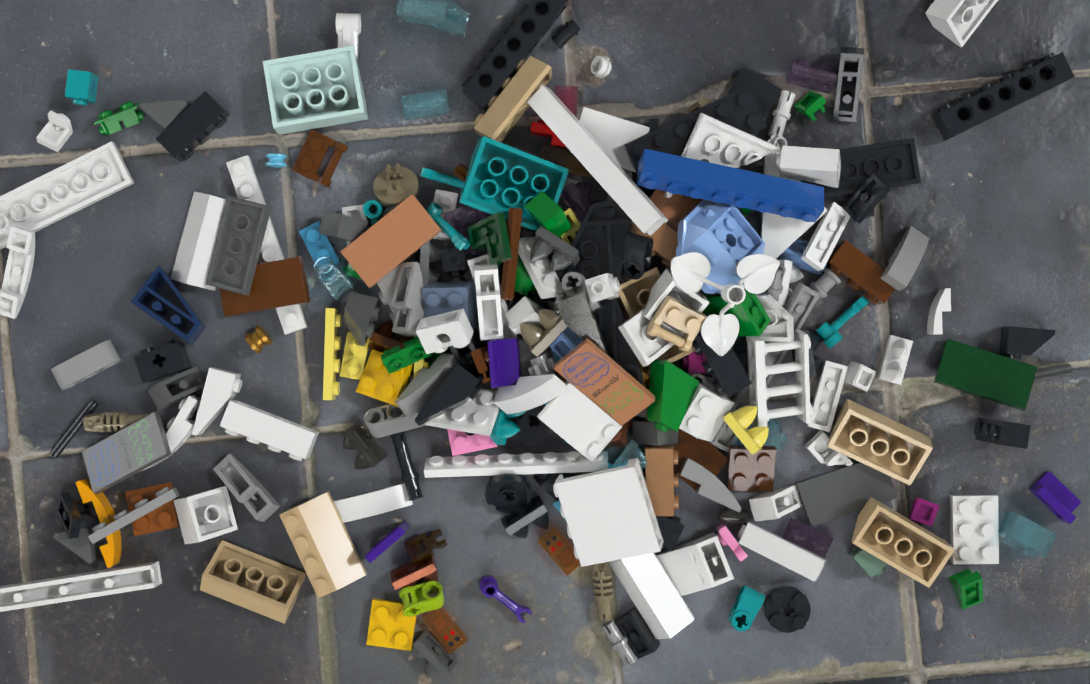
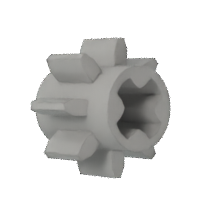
M543 354L530 360L532 367L528 368L530 376L555 374L553 370L556 364L554 357L548 359L547 355Z

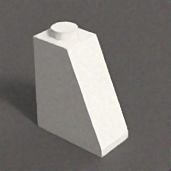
M782 146V153L777 154L776 167L780 168L781 176L838 188L841 172L840 150Z

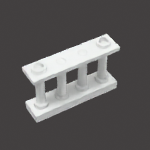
M799 329L794 330L795 340L792 342L765 343L758 336H747L748 377L752 383L749 385V405L757 406L756 416L751 423L753 427H767L769 419L797 415V418L806 424L811 423L810 415L813 413L812 404L810 403L809 349L811 341L805 332ZM795 349V362L766 366L765 355L767 353ZM796 371V384L766 387L768 375ZM796 393L797 406L767 409L766 400L769 397Z

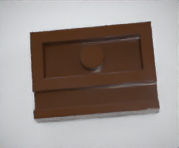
M488 344L471 351L479 374L483 373L484 375L483 384L491 381Z

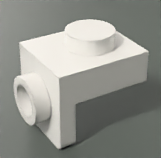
M50 110L48 113L49 122L36 139L38 143L59 152L73 133L72 125L67 116Z
M605 273L585 280L591 302L595 303L604 299L611 300L619 297L620 284L617 277H613V274Z

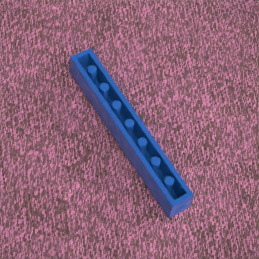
M644 149L638 161L636 185L648 189H657L671 194H681L695 199L700 198L715 203L729 204L738 208H748L762 213L767 212L782 217L800 219L805 222L815 223L824 211V187L649 149Z

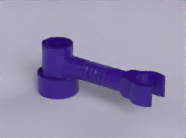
M486 575L480 579V591L486 597H494L503 603V605L517 615L520 622L525 623L524 618L520 616L522 612H528L532 615L531 610L527 606L517 604L501 592L493 576Z

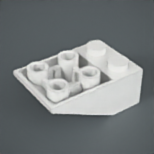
M714 532L679 545L673 551L669 549L656 555L681 596L713 588L734 579L719 539Z

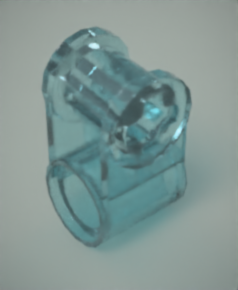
M321 256L315 261L314 269L320 281L335 300L340 299L339 296L349 288L353 289L355 287L351 279L345 275L346 273L330 257ZM331 267L329 271L322 272L324 268Z

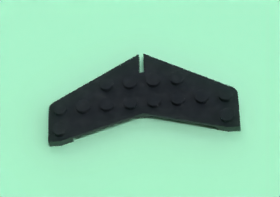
M615 201L597 202L589 207L571 245L579 251L580 261L575 267L569 265L559 270L557 277L561 284L564 275L569 272L580 273L586 280L605 273L613 274V277H617L618 281L620 280L624 263L623 245L627 234L631 232L633 221ZM571 278L572 282L569 284L570 287L577 288L576 283L579 282V280ZM564 290L562 296H567L565 290ZM617 298L599 301L600 308L581 318L575 313L570 300L547 301L553 311L559 312L561 310L567 316L570 322L569 326L583 341L588 338L644 386L643 374L638 359L618 328L625 321Z

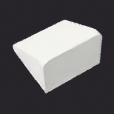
M850 361L844 383L868 392L876 371L860 363Z

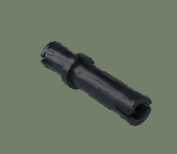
M405 431L390 435L403 476L401 480L405 483L409 501L422 498L423 495L417 478L419 473L415 471Z

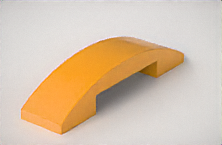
M88 478L75 482L83 504L90 501L93 502L100 523L105 522L109 525L114 522L113 517L116 514L104 493H93ZM120 529L106 536L108 543L100 546L107 568L120 562L122 548Z

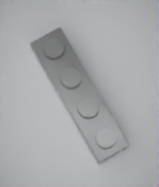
M167 486L156 492L157 498L149 502L146 498L134 505L136 508L134 511L127 513L124 510L113 517L115 521L109 525L103 522L92 528L94 533L88 536L91 543H96L180 496L177 489L169 490Z

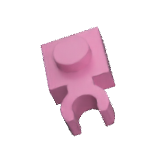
M722 522L716 527L719 532L717 537L723 546L728 544L740 562L748 557Z

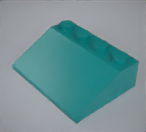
M482 136L478 139L472 155L459 203L491 215L504 213L505 220L507 221L509 208H521L523 210L521 226L537 231L540 225L526 210L524 205L541 191L557 204L569 169Z

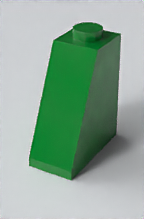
M655 359L651 362L649 391L655 396V401L648 406L647 420L655 424V429L667 433L668 430L678 432L699 381L667 360Z

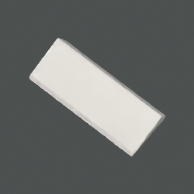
M199 192L193 193L171 275L172 280L213 291L216 290V287L206 285L226 199Z
M655 553L609 561L611 568L656 639L672 638L695 619Z

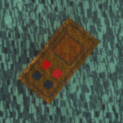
M555 526L537 541L566 576L570 575L581 565L579 559L575 558L574 548Z
M443 606L437 610L430 611L422 618L450 655L468 641V637Z

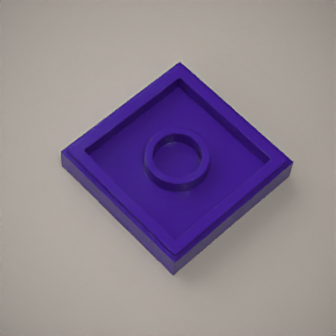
M406 521L401 522L373 546L365 555L368 562L374 561L402 537L410 528L409 524Z

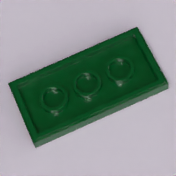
M947 339L934 382L1024 411L1027 408L1037 366Z

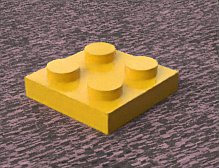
M372 349L356 392L398 407L395 401L405 390L414 364L389 374L381 360V355L384 353Z
M373 598L366 645L412 651L417 615L411 617L404 616L402 611L404 608L403 602Z

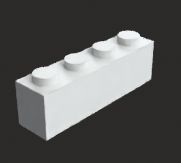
M229 400L220 424L221 427L226 428L225 432L230 435L238 436L241 434L247 436L246 440L251 443H265L268 445V449L278 453L283 450L290 453L289 457L302 461V458L307 459L310 457L319 434L316 430L238 400Z

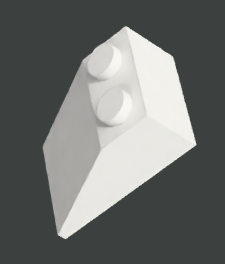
M566 381L567 391L550 400L537 417L578 452L593 462L622 426L570 382Z

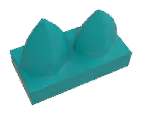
M499 409L491 435L489 436L496 445H505L507 438L520 431L518 425L512 422L511 418L520 416L526 411L506 414L503 410Z

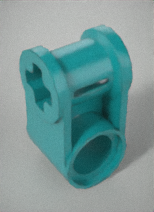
M746 585L741 587L733 608L729 613V622L737 631H746L751 627L756 614L763 605L765 595ZM742 616L745 619L744 623H738L735 620L736 617Z

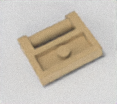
M667 295L649 322L646 333L651 336L656 335L679 346L680 350L688 352L692 347L693 340L701 330L702 322L707 316ZM662 322H665L685 332V335L682 338L661 328L660 325Z

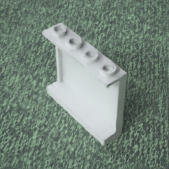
M638 458L628 460L625 466L565 479L562 474L558 476L553 485L554 494L556 497H559L561 503L560 512L562 517L566 518L568 524L567 533L569 538L573 540L574 555L576 559H579L581 567L661 552L664 541Z

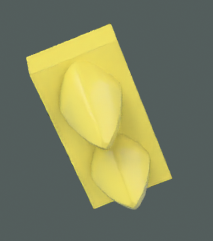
M347 332L340 377L361 379L368 356L369 338H367L365 346H362L351 332Z
M745 406L728 413L723 419L753 455L762 449L763 444L768 438L769 428L758 426L748 430L747 428L756 416L757 406Z

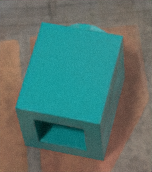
M68 69L65 97L72 100V104L87 106V103H95L98 76L92 72Z

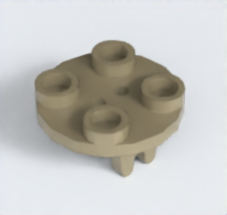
M399 163L395 164L394 167H391L390 164L386 165V169L377 175L373 184L375 196L383 206H398L411 194L415 196L419 187L417 176L410 169L401 167Z

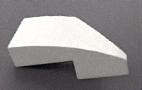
M821 430L804 445L820 463H824L827 466H851L853 464L846 455L827 447L829 437Z

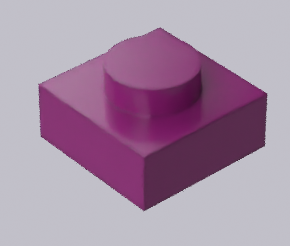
M915 497L908 518L932 527L940 505Z

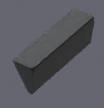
M636 607L614 620L621 634L627 637V643L638 659L655 652L660 646V641L655 638Z

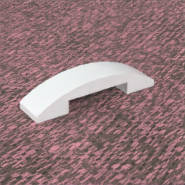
M12 225L6 246L10 250L2 288L0 289V315L15 319L23 304L32 274L35 256V232Z
M405 483L333 501L343 523L413 505V501H409Z

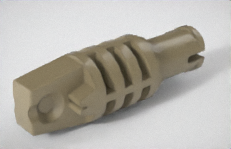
M123 411L85 415L83 418L84 430L102 433L119 432L149 414L129 415L128 412Z
M610 562L594 564L592 579L594 599L598 602V621H604V619L611 621L613 620L611 600L614 597Z

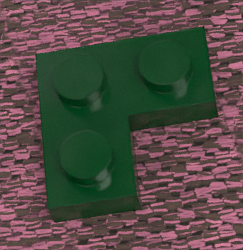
M495 213L468 227L471 250H479L487 246L490 265H499L512 259L504 213Z

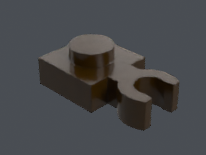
M441 529L433 531L428 538L425 533H422L404 542L413 565L433 556L432 549H441L447 546L445 539L436 541L439 536L443 535Z

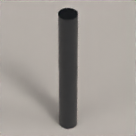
M90 400L50 452L51 456L54 458L60 456L84 425L83 418L85 415L92 414L98 407L99 403L97 401Z

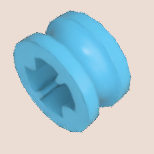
M266 154V158L269 160L266 163L267 167H287V164L284 162L287 159V155Z

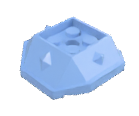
M702 199L678 223V246L676 247L675 257L689 252L704 255L709 260L711 266L710 274L706 279L719 285L725 286L729 283L738 285V281L741 278L736 273V266L739 261L748 255L764 254V241L736 206ZM703 282L701 289L704 293L721 294V290Z

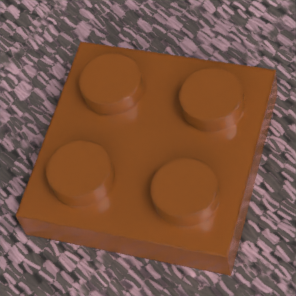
M172 481L126 491L125 495L129 513L136 509L134 505L147 498L150 502L157 498L155 493L168 486L169 490L173 489ZM176 498L131 522L134 536L179 527L180 524L173 501Z

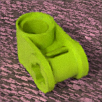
M436 581L407 586L399 591V597L404 605L403 614L408 617L437 610L445 602L442 586ZM431 594H438L435 597H429Z

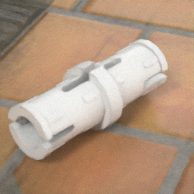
M781 91L777 109L772 114L774 118L768 132L769 136L778 134L777 136L783 137L786 122L791 117L789 112L795 98L794 93L791 92L789 95V91Z

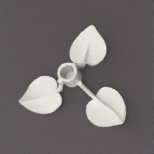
M689 252L673 257L671 260V274L679 288L689 293H696L700 291L704 282L721 290L722 299L728 302L719 315L711 314L707 316L701 325L703 340L719 356H723L730 350L739 333L737 317L733 314L724 315V313L733 308L734 304L737 305L744 301L746 296L745 290L754 294L765 292L774 280L780 261L762 254L748 255L741 259L736 266V273L741 278L738 281V285L729 283L722 286L706 279L710 274L711 266L709 260L704 255Z

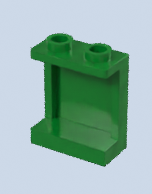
M745 290L746 296L744 301L737 305L734 304V307L727 310L724 315L733 314L737 317L739 321L738 336H761L771 320L757 296ZM703 292L709 304L702 313L706 314V316L711 314L719 315L728 302H725L721 296Z

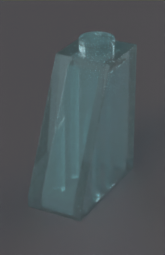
M399 0L397 4L396 15L409 23L462 36L465 34L469 13L451 0Z

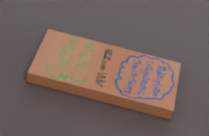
M588 338L554 366V370L621 426L655 401V396Z

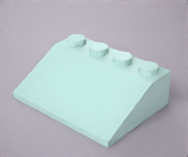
M354 45L263 61L272 124L279 135L368 119L365 95Z

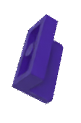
M506 338L488 341L491 387L516 385L518 378L522 377L519 339Z
M1046 471L1029 491L1060 521L1071 524L1076 519L1072 512L1081 504V501L1051 472Z

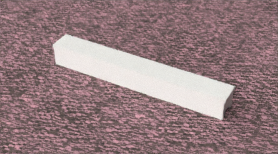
M541 85L540 89L527 103L644 234L647 232L651 236L668 219L554 92L548 87Z
M159 561L0 586V612L155 588L162 584Z

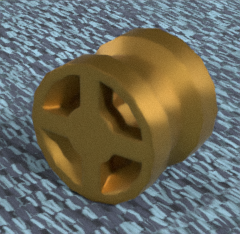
M260 325L255 327L254 332L251 334L247 333L244 336L248 345L257 354L262 352L265 345L273 343L269 334Z

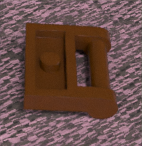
M311 129L292 171L329 188L332 183L330 181L342 154L346 153L348 146ZM331 146L335 150L321 177L317 173Z

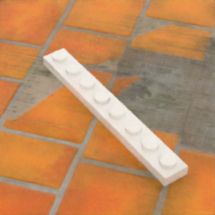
M246 155L226 162L238 198L266 205L250 156ZM270 215L259 255L260 264L284 259ZM300 304L276 308L285 335L308 327Z
M570 451L568 453L547 452L545 454L523 453L517 455L504 453L489 456L485 454L477 456L457 455L454 457L433 456L426 458L424 475L425 478L490 476L505 473L518 475L597 472L608 469V451H602L593 462L577 451Z

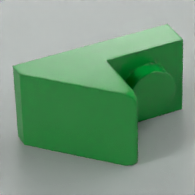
M967 569L949 577L962 610L984 602L983 582L978 571L972 573L971 570Z

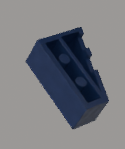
M159 265L131 301L136 307L191 345L194 344L206 328L167 273Z

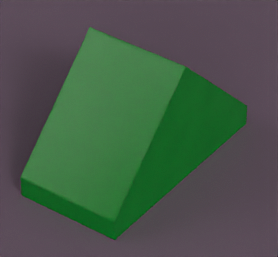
M543 191L524 205L540 226L557 237L562 236L571 228L562 208Z

